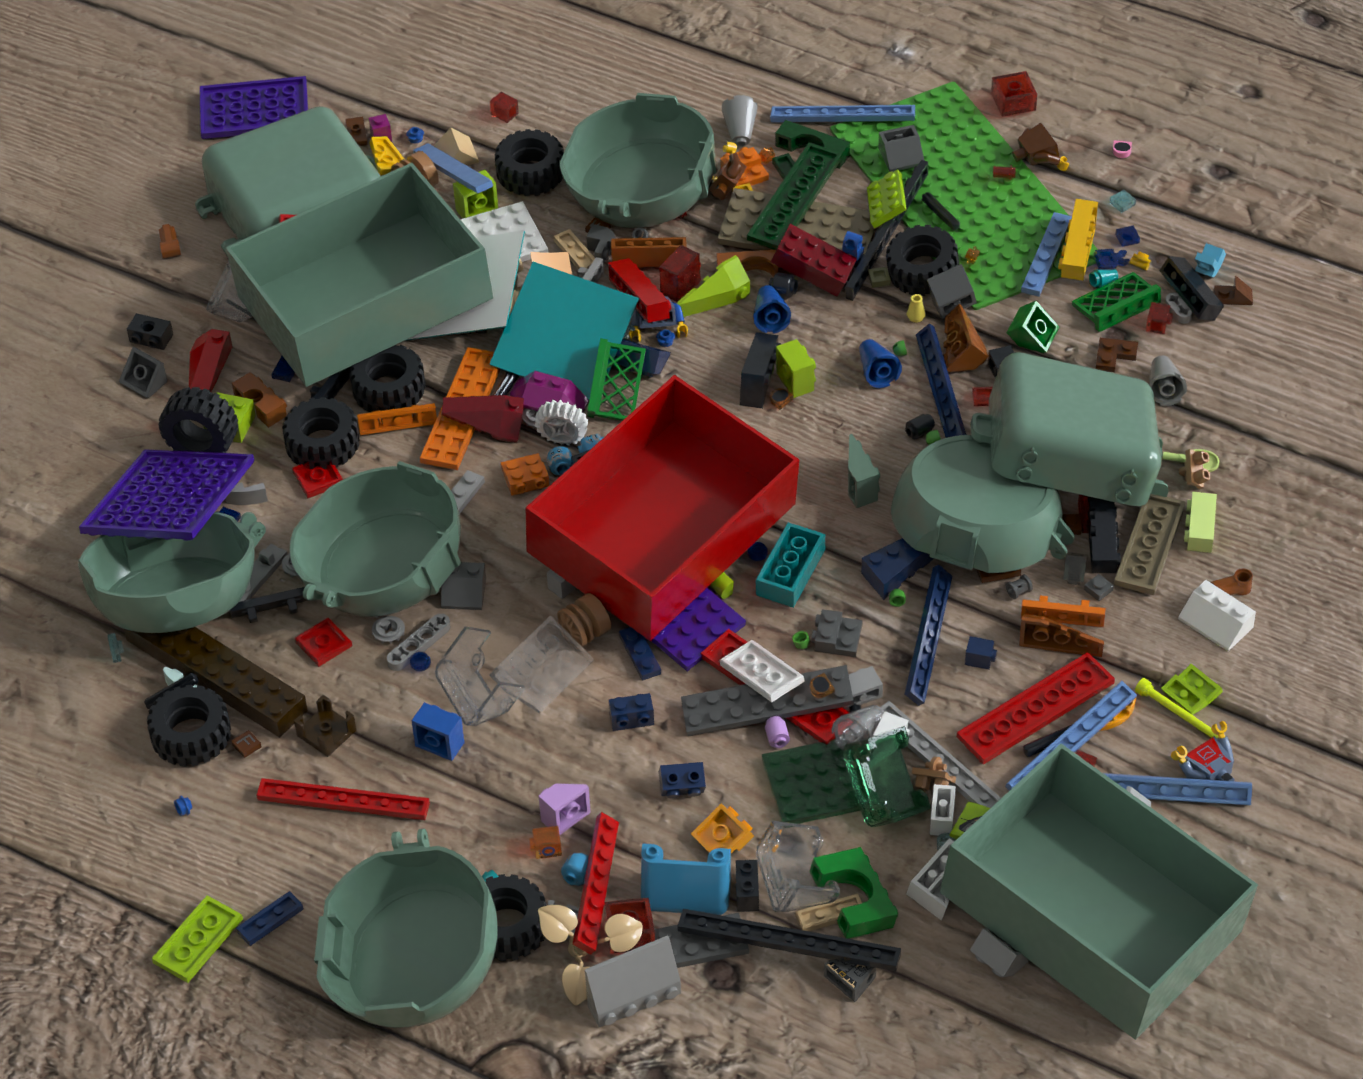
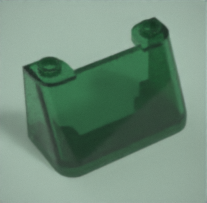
M905 726L849 743L843 748V756L864 821L870 827L892 824L931 809L928 795L921 789H913L901 749L909 744V735Z

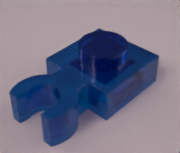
M1098 249L1094 252L1098 269H1114L1118 264L1126 266L1130 261L1129 259L1122 258L1125 257L1126 250H1120L1118 253H1115L1114 249Z

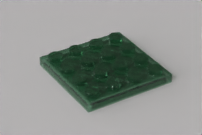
M845 737L833 739L828 744L819 742L762 754L763 765L783 827L867 810V803Z

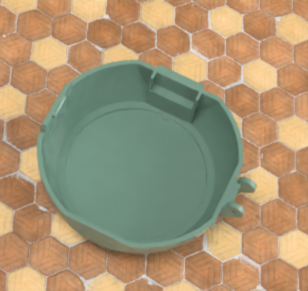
M637 93L636 99L609 105L581 121L575 127L560 161L562 176L575 200L595 218L624 228L655 226L682 215L698 200L708 196L709 185L713 175L718 170L715 157L714 133L707 119L694 108L678 103L676 96Z
M971 435L944 438L920 451L904 469L891 505V517L894 526L911 547L930 554L929 557L969 570L975 568L987 573H999L1022 569L1045 558L1048 550H1051L1054 558L1063 559L1067 554L1065 545L1072 544L1075 539L1073 532L1062 520V504L1058 489L1020 482L1001 476L991 465V444L976 442Z
M401 461L397 463V466L370 469L339 481L323 493L292 532L290 558L299 578L305 584L303 597L310 601L321 600L324 606L333 607L351 615L375 617L400 612L416 605L429 595L437 594L442 584L454 569L461 564L457 554L461 534L459 510L451 490L442 480L438 479L434 472Z
M214 512L196 537L189 541L182 539L165 540L164 538L147 539L145 537L128 538L126 536L109 537L101 535L84 550L78 560V567L90 600L101 614L114 625L144 633L179 631L214 620L228 612L241 600L252 576L255 556L254 548L264 536L266 528L261 522H257V518L252 512L244 513L240 518V522H237L230 515Z
M418 829V842L403 844L401 833L399 831L393 832L391 841L394 851L376 853L353 867L325 899L324 914L319 916L314 961L318 965L317 980L329 998L344 1011L371 1024L392 1028H407L432 1023L449 1015L462 1006L479 988L490 969L496 950L498 933L497 915L492 895L486 882L472 863L462 855L445 847H430L426 829Z

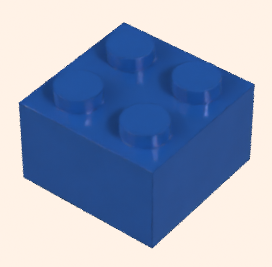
M424 702L411 720L414 742L418 748L452 761L465 743L462 719L456 713L445 711L436 705Z

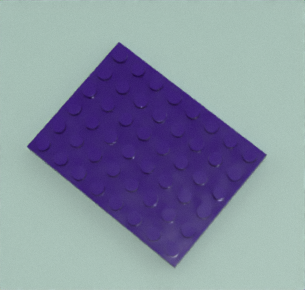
M144 449L79 526L80 534L193 540L253 464L254 456L253 454Z

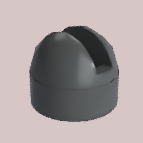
M636 228L633 231L632 237L641 238L642 232H644L642 238H648V232L644 228Z

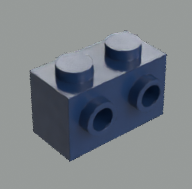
M650 693L608 699L612 731L654 725V709Z
M703 762L660 765L658 773L661 796L677 798L680 795L688 794L690 797H695L704 793L706 783Z

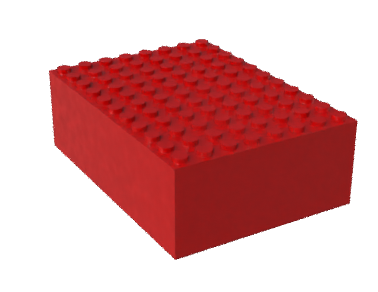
M673 375L525 507L526 552L584 594L591 593L606 610L651 641L796 504L800 459L676 375Z

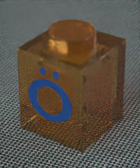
M558 826L532 829L533 838H529L530 850L535 851L536 859L562 856Z

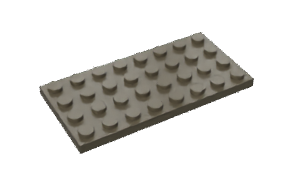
M734 188L720 229L718 244L758 251L773 250L747 241V234L774 194ZM815 201L797 226L842 250L843 240L847 231L862 235L863 254L866 253L868 244L872 241L875 231L870 221L869 210Z

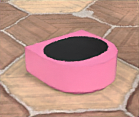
M1114 140L1113 154L1118 158L1130 156L1132 142Z

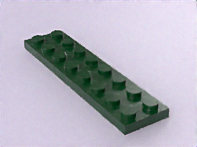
M808 143L748 232L747 241L776 250L790 224L796 227L799 225L841 161L842 153Z

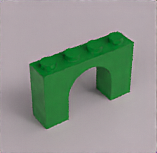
M861 847L813 858L809 872L818 888L848 883L860 888L868 897V901L862 904L841 908L837 924L845 938L850 939L894 928L898 917V910L890 901L887 890L883 888L877 872L873 870L868 856L864 854Z

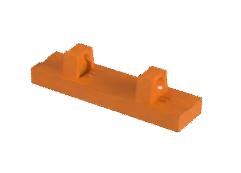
M435 403L412 405L411 407L385 411L378 410L357 415L360 435L434 425L437 419Z
M1040 595L1039 601L1023 599L1021 619L1023 614L1046 617L1058 623L1104 628L1106 608L1090 607L1089 600H1081V605L1048 602V596Z

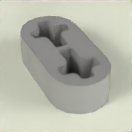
M1169 293L1165 300L1166 309L1177 322L1181 324L1189 323L1192 319L1191 309L1178 293Z

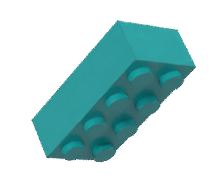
M788 522L756 578V596L794 608L825 552L826 534Z

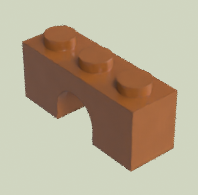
M249 372L232 382L234 396L253 399V402H257L255 403L257 418L268 428L286 417L287 404L285 400L281 397L279 398L271 387H267L260 377H256Z

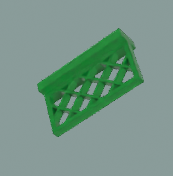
M1132 272L1073 300L1072 306L1095 323V329L1101 332L1160 304L1161 287L1157 284L1151 286L1136 273ZM1130 280H1134L1136 283H1126V282H1128V281H1130ZM1121 288V291H1116L1112 289ZM1124 289H1135V291H1124ZM1099 295L1106 296V298H1095V297H1097V296H1099ZM1109 296H1119V299H1112ZM1082 303H1090V305H1081V304H1082ZM1094 303L1104 304V306H1093V305H1094Z
M600 338L586 417L594 418V416L623 421L627 416L622 415L618 409L627 405L631 413L635 410L645 348L608 342V339ZM610 348L618 349L622 355L614 360L609 354ZM632 352L641 354L640 360L635 363L628 357ZM625 358L630 366L622 371L617 362ZM614 365L619 373L611 378L606 370ZM633 368L637 377L629 381L625 373ZM622 376L627 384L619 389L614 380ZM611 383L616 391L607 396L603 387ZM630 386L634 395L626 399L621 391ZM619 394L624 402L616 407L610 399ZM606 401L613 408L609 412L599 411L600 405Z

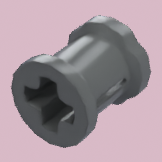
M1023 574L1020 576V579L1014 582H1007L1006 590L1012 599H1017L1020 594L1026 591L1031 592L1033 585L1030 578Z

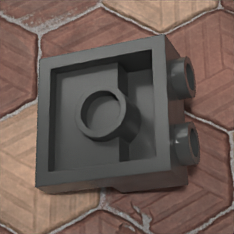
M822 609L821 615H816L815 627H818V629L812 632L811 642L815 643V651L856 657L863 620L842 617V612Z

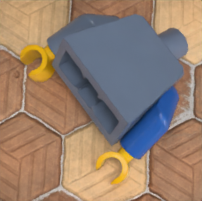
M664 296L671 303L670 318L647 323L635 309L631 317L630 341H632L634 336H638V341H641V334L638 328L673 326L676 324L678 325L676 336L680 338V332H684L687 337L688 326L683 324L685 320L681 306L671 302L669 297Z

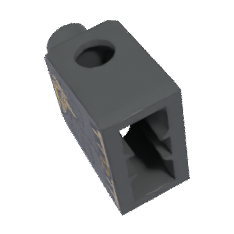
M829 960L824 964V977L853 1002H856L875 979L876 968Z

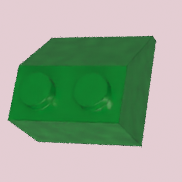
M1033 301L1019 308L1006 333L1018 346L1044 354L1048 351L1060 327L1037 301Z

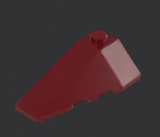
M507 395L444 397L441 415L458 423H467L476 427L475 430L479 432L483 430L490 433L497 440L517 443L523 415L524 398Z

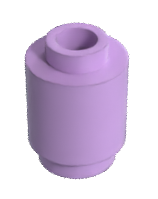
M778 716L767 719L765 730L770 746L774 748L785 747L790 741L785 721Z

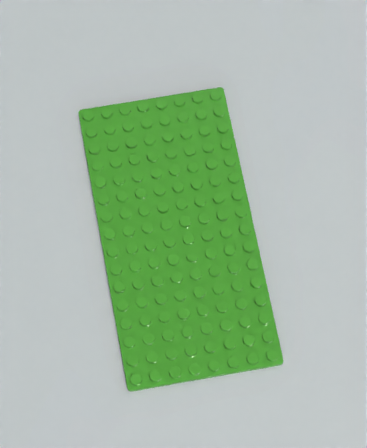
M950 82L890 104L915 105V121H849L830 127L834 137L850 142L851 158L872 183L882 179L889 173L878 149L879 132L914 125L920 137L924 161L928 162V176L907 209L902 221L910 229L914 228L915 225L940 227L942 231H947L955 239L958 248L959 265L962 264L975 294L977 303L971 306L974 310H979L1021 293L1022 285L1053 213L1068 215L1022 160L1015 161L1012 154L1014 150L956 82ZM914 167L899 170L902 174L904 188L907 179H910ZM926 192L933 195L960 222V228L953 231L922 201V195ZM1065 238L1046 283L1061 277V269H1058L1060 258L1064 257L1061 255L1063 245H1066ZM1093 243L1087 267L1103 261L1104 256Z

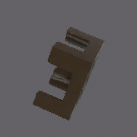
M322 695L316 701L318 712L306 723H304L302 715L294 720L297 737L329 757L357 730L354 715L346 711L345 719L332 709L331 700Z

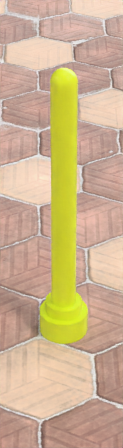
M1142 678L1136 685L1135 692L1140 696H1150L1209 737L1215 736L1219 738L1218 735L1212 732L1211 727L1154 690V686L1147 679Z

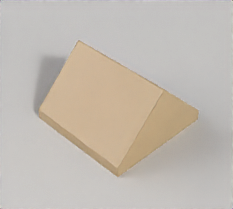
M451 127L435 144L437 149L465 165L479 163L470 137Z

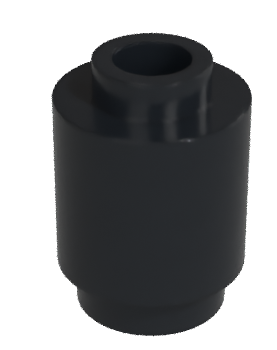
M921 414L906 422L905 432L912 439H918L932 431L935 427V421L931 415Z

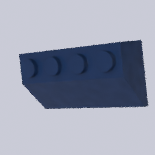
M622 339L621 342L622 345L646 349L642 375L653 377V374L661 373L671 353ZM619 350L617 351L614 360L622 355ZM634 352L628 355L633 363L640 360L641 356L640 353ZM625 358L617 362V365L624 366V369L630 366Z

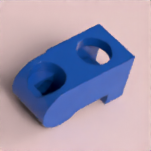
M847 231L843 240L842 251L857 258L854 265H858L861 255L864 253V247L862 246L863 236Z

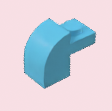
M1206 243L1202 254L1197 252L1195 257L1197 262L1195 271L1215 277L1226 256L1224 249Z

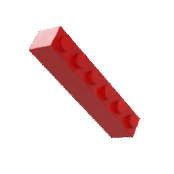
M630 258L608 262L609 280L620 292L639 298L635 309L647 323L670 318V301L664 297L663 293L657 289L656 285H653L650 279L644 275L643 271Z

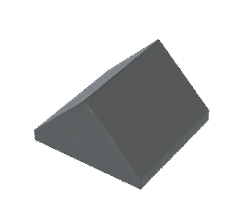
M132 347L119 382L144 397L150 398L167 383L164 363L136 347Z

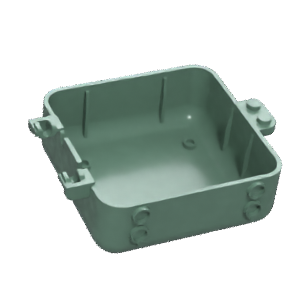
M319 106L209 146L202 156V168L208 195L199 198L195 206L202 219L208 218L207 214L209 212H213L214 215L222 212L223 218L233 233H236L237 239L230 238L221 244V248L227 255L226 247L278 224L280 214L298 215L383 175L378 173L374 157L364 154L337 115L331 109Z
M1021 352L1012 353L1003 359L989 397V415L975 413L970 422L971 436L979 443L991 444V465L998 474L1020 482L1130 506L1145 505L1149 500L1150 494L1167 497L1169 492L1168 485L1164 481L1156 479L1162 463L1163 441L1158 434L1154 394L1147 382L1134 377Z

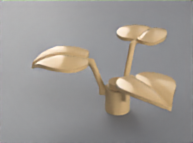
M543 906L538 909L540 929L544 937L550 942L560 943L565 941L568 935L570 936L568 951L572 957L576 958L579 966L576 964L566 966L562 973V985L570 1002L573 1005H579L587 999L585 969L590 967H583L584 963L581 957L586 956L588 953L572 945L574 934L571 930L578 924L577 917L571 909L565 906ZM613 915L607 920L604 927L608 937L599 939L597 944L610 941V947L613 951H628L639 941L643 925L640 921L628 915Z

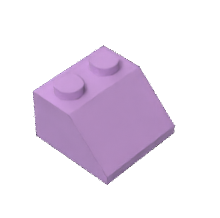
M554 784L550 788L544 789L539 795L541 822L555 835L560 836L591 813L589 787L586 784Z

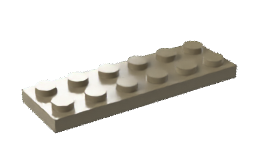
M1150 494L1148 502L1140 508L1114 585L1151 595L1155 594L1186 502Z

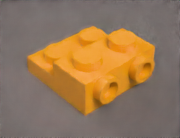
M722 803L691 833L709 853L717 848L731 849L732 854L736 849L740 851L754 837L750 832L753 828L745 820L740 822L737 819L739 814L731 806L726 808Z

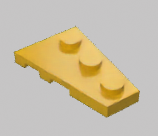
M387 136L371 137L370 147L377 171L380 175L388 174L391 172V166L397 162L399 163L404 157Z

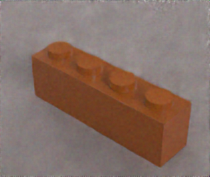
M686 237L611 239L612 262L630 258L638 268L669 266L678 268L687 266Z

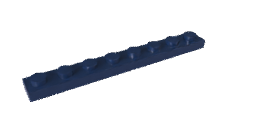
M928 324L916 334V338L945 438L967 435L935 327Z
M940 565L932 569L904 693L918 706L924 704L926 700L952 581V575Z

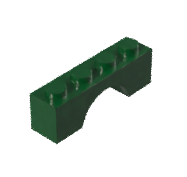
M785 120L775 132V146L790 152L798 148H804L808 143H812L842 153V159L836 167L838 169L842 167L850 156V142Z

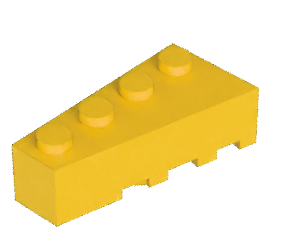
M1082 199L1075 200L1072 219H1069L1068 223L1069 232H1066L1065 236L1066 245H1063L1061 256L1064 257L1059 260L1058 269H1061L1062 278L1084 280L1096 229L1098 202Z

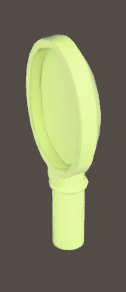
M1193 449L1196 452L1204 451L1209 454V461L1203 464V468L1212 472L1219 467V458L1216 454L1205 449ZM1163 452L1162 459L1184 463L1186 455Z

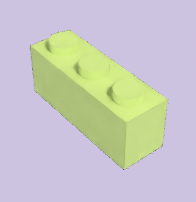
M1192 492L1191 500L1187 499L1186 511L1190 512V515L1186 514L1185 527H1189V530H1185L1184 542H1188V551L1212 553L1217 494Z

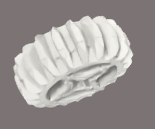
M552 400L551 403L546 401L544 405H541L535 416L537 432L541 433V437H546L547 441H554V444L556 442L561 445L563 443L567 445L571 443L577 444L584 437L588 429V419H586V414L582 413V409H577L576 404L563 403L562 400L559 402Z

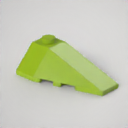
M736 255L722 262L716 267L718 271L711 277L707 275L699 288H693L677 302L682 308L684 317L733 304L750 295V280Z

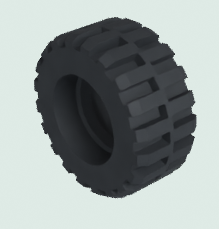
M525 129L522 132L519 130L513 135H507L506 139L503 138L495 150L496 176L499 183L506 190L514 191L517 195L524 194V196L533 194L537 196L540 193L544 192L545 194L549 192L551 188L554 189L563 179L560 161L564 154V149L561 142L553 135L551 136L550 133L546 131L543 133L537 129L535 131ZM526 161H538V163L522 164Z
M915 225L914 228L910 229L908 227L904 229V232L900 231L889 242V246L886 249L887 268L892 284L904 293L909 292V295L919 294L925 296V294H930L927 279L959 265L958 248L955 239L947 231H942L937 226L931 227V225ZM921 256L936 258L934 261L923 265L909 263L911 260Z
M394 345L350 367L353 397L357 404L362 408L364 407L368 412L411 407L416 405L420 401L419 399L423 397L425 390L423 363L419 355L415 354L410 348L407 349L404 345ZM384 376L400 377L388 383L375 381Z
M188 387L176 391L169 398L160 415L158 425L162 438L165 439L168 447L171 446L173 448V451L226 453L238 431L237 415L234 414L233 407L228 405L227 400L220 398L219 394H213L208 389L201 390L199 387L190 389ZM190 420L202 424V425H203L204 427H206L207 429H204V428H201V427L195 425V424L192 423Z
M320 397V399L311 398L307 402L299 403L298 407L294 406L290 413L286 415L282 425L287 455L297 465H304L306 462H309L310 469L316 468V466L327 469L329 462H332V465L338 468V465L347 463L348 458L351 459L359 447L360 439L356 415L345 403L338 402L333 398L330 400L326 397ZM320 430L334 432L323 438L308 437L311 433Z
M186 685L184 688H180V686L175 687L173 691L170 692L168 690L163 693V697H159L154 702L155 706L152 705L149 710L147 727L153 749L159 754L160 758L165 761L168 760V763L174 765L179 763V766L187 767V764L197 766L200 762L207 763L211 757H217L220 754V749L224 750L227 742L230 740L231 724L226 704L220 695L215 694V691L209 688L205 690V687L199 685L197 687H193V685ZM188 719L205 721L203 726L191 732H177L173 730L177 724Z
M505 874L498 875L499 877L497 878L491 876L486 878V884L492 895L496 911L514 909L525 915L514 925L498 926L497 944L493 960L498 958L499 961H506V959L514 961L518 960L519 956L523 955L526 957L531 954L530 950L533 949L535 951L540 946V942L545 939L540 929L538 909L547 906L545 897L539 891V887L536 884H530V880L524 877L519 879L517 875L512 874L510 877L505 876Z

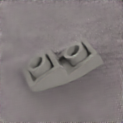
M238 483L225 498L226 504L251 505L267 502L268 499L264 483L244 488L243 483Z

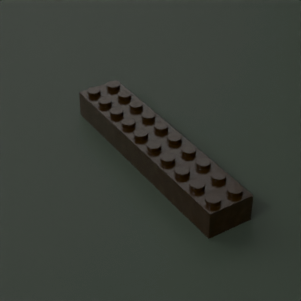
M197 627L163 633H144L124 629L128 642L167 667L179 670L183 673L184 677L190 673H195L199 680L196 685L205 687V690L209 688L215 691V694L220 695L224 703L279 738L295 724L294 720L300 715L303 716L308 711L304 694Z

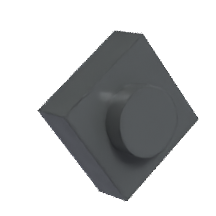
M1100 574L1084 585V590L1098 601L1111 593L1114 585Z

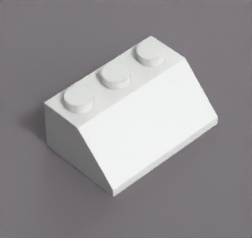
M1205 580L1193 591L1178 619L1226 651H1229L1253 628L1256 611Z

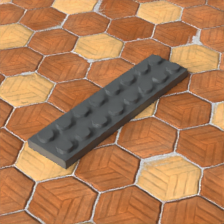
M847 665L802 673L805 682L773 702H770L747 684L682 696L681 701L687 736L766 722L767 719L773 716L788 718L854 705ZM816 677H824L829 683L828 690L825 692L816 691L812 684L813 680Z

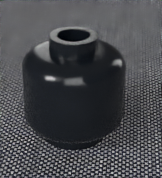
M778 272L773 278H770L769 285L774 287L782 298H790L797 292L798 280L795 279L793 274Z

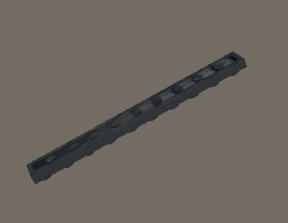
M921 160L919 165L914 167L911 178H908L905 183L906 211L928 176L927 161ZM906 211L883 223L881 228L877 229L874 240L869 242L866 253L861 255L859 265L854 267L850 280H847L844 285L846 299L854 300L868 277V269L874 267Z
M688 909L682 910L677 925L678 932L895 972L901 957V948Z

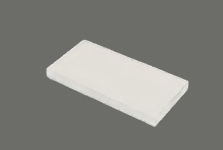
M753 640L719 660L723 668L770 702L775 701L805 682L802 674Z

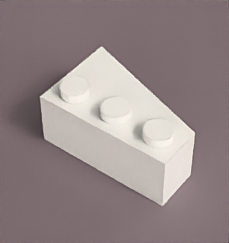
M950 838L912 879L906 895L941 921L949 899L940 893L950 845L954 842Z

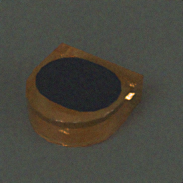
M783 388L774 389L770 393L771 404L779 410L793 400V394Z
M825 673L814 677L810 682L811 694L817 698H823L835 692Z

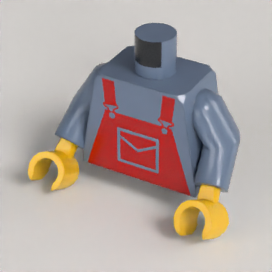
M1221 721L1219 723L1221 731L1217 728V724L1212 725V732L1218 735L1219 738L1214 736L1189 753H1187V749L1184 746L1177 747V751L1175 750L1171 753L1173 760H1179V766L1188 779L1235 780L1230 775L1232 773L1234 757L1228 736L1224 734L1227 730L1226 722Z

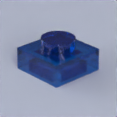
M1134 225L1116 229L1115 235L1122 247L1140 243V236Z

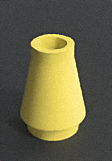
M919 294L911 296L906 313L909 320L915 323L922 321L926 315L922 296Z

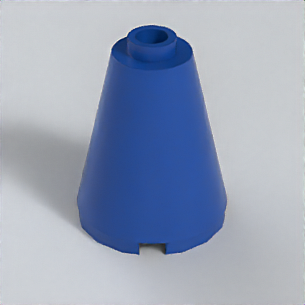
M765 285L757 293L753 314L754 324L757 329L764 333L772 331L773 333L781 332L790 324L791 310L774 287Z
M872 339L865 340L860 344L859 353L864 376L872 387H888L890 382L896 381L902 372V365L897 356Z

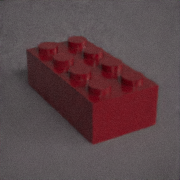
M790 224L770 262L838 297L857 258Z

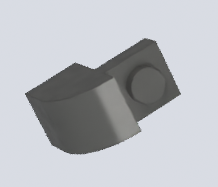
M592 224L586 236L587 249L594 251V257L603 259L604 264L605 260H608L611 255V239H616V237L609 228Z

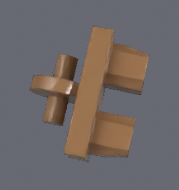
M1185 450L1186 461L1184 462V467L1179 469V475L1185 476V481L1188 485H1194L1198 489L1204 488V482L1210 480V472L1203 468V464L1209 461V454L1204 451Z
M934 756L930 762L925 763V767L929 769L912 768L911 774L916 776L915 787L920 790L928 791L931 780L936 785L948 786L949 783H955L956 781L955 776H949L947 772L942 771L947 769V765L942 763L940 757Z

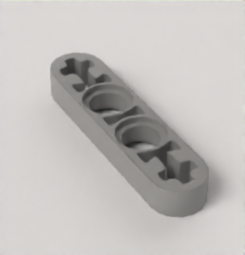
M437 614L387 655L388 667L393 671H400L409 665L450 630L449 617L445 614ZM425 633H429L432 635L428 639L421 638V636ZM411 645L417 647L414 651H408L406 648Z

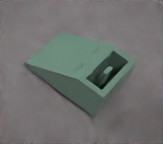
M850 434L848 496L855 507L859 508L878 501L880 472L871 463L870 456L863 451L860 441L856 440L853 434Z

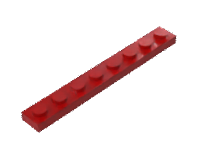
M266 778L261 779L256 795L259 801L426 820L430 805L429 798Z
M603 812L596 817L577 917L578 924L575 928L572 944L590 955L596 951L619 826L617 820Z

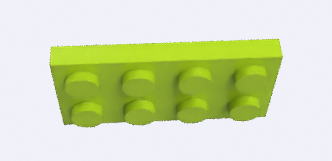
M898 169L887 173L882 179L869 184L867 195L870 221L874 228L906 211L902 174Z
M207 895L152 957L153 964L189 983L243 920L242 914Z

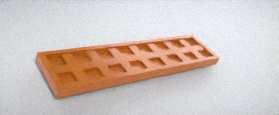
M467 347L446 397L489 396L500 371V368L489 365L494 352ZM441 407L420 456V463L458 470L476 427L467 423L461 424L442 416Z

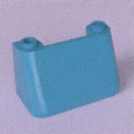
M642 844L641 905L644 909L682 913L683 909L716 915H722L728 910L732 880L731 849H714L708 854L707 862L663 860V850L660 846Z

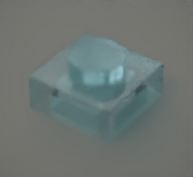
M1122 190L1111 196L1109 203L1122 213L1135 206L1136 199L1125 190Z
M115 633L108 634L113 663L121 662L120 653L124 652L122 641H117Z

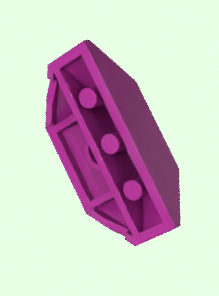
M533 371L519 379L510 392V396L524 398V408L538 411L546 401L551 403L552 400L556 402L562 400L563 403L569 402L570 405L576 404V408L582 409V413L589 404V399L571 380L538 371Z

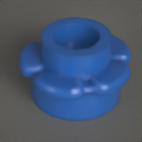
M412 127L406 133L411 143L416 144L423 140L424 131L418 127Z
M664 329L657 333L656 338H658L657 341L660 346L669 347L673 344L675 334L670 330Z
M180 795L179 799L174 800L175 809L180 816L190 814L192 804L188 797L183 798Z

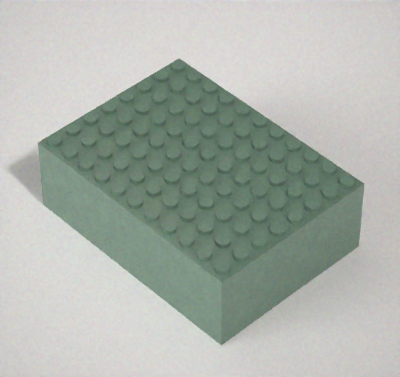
M409 163L226 247L238 298L306 387L493 299L485 248L413 163Z
M1060 744L950 845L940 893L1136 1040L1242 932L1258 884L1066 746Z

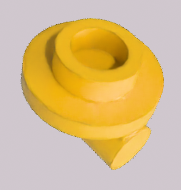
M1139 251L1138 254H1133L1129 264L1147 271L1151 260L1148 259L1149 255Z

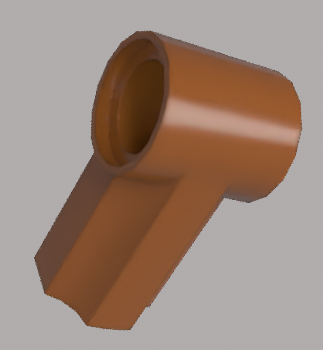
M169 224L162 225L159 229L163 259L181 256L174 226Z
M1242 568L1238 569L1232 576L1215 580L1211 583L1229 595L1236 593L1238 595H1247L1252 589L1253 574L1250 570Z

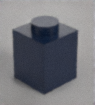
M970 636L966 649L965 665L990 670L991 662H995L997 657L994 641Z

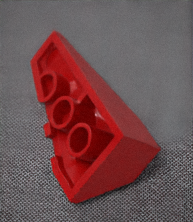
M210 329L195 340L190 351V389L199 387L201 390L208 389L212 392L233 348L229 331Z

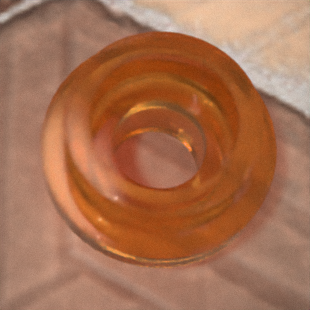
M772 147L763 148L760 151L761 163L768 164L775 157Z
M976 246L973 249H968L965 255L966 263L975 264L980 253Z

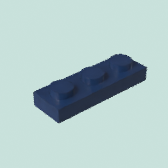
M631 627L620 630L619 637L641 680L661 675V668L645 637Z
M289 891L236 927L237 933L249 946H252L304 910L303 904Z

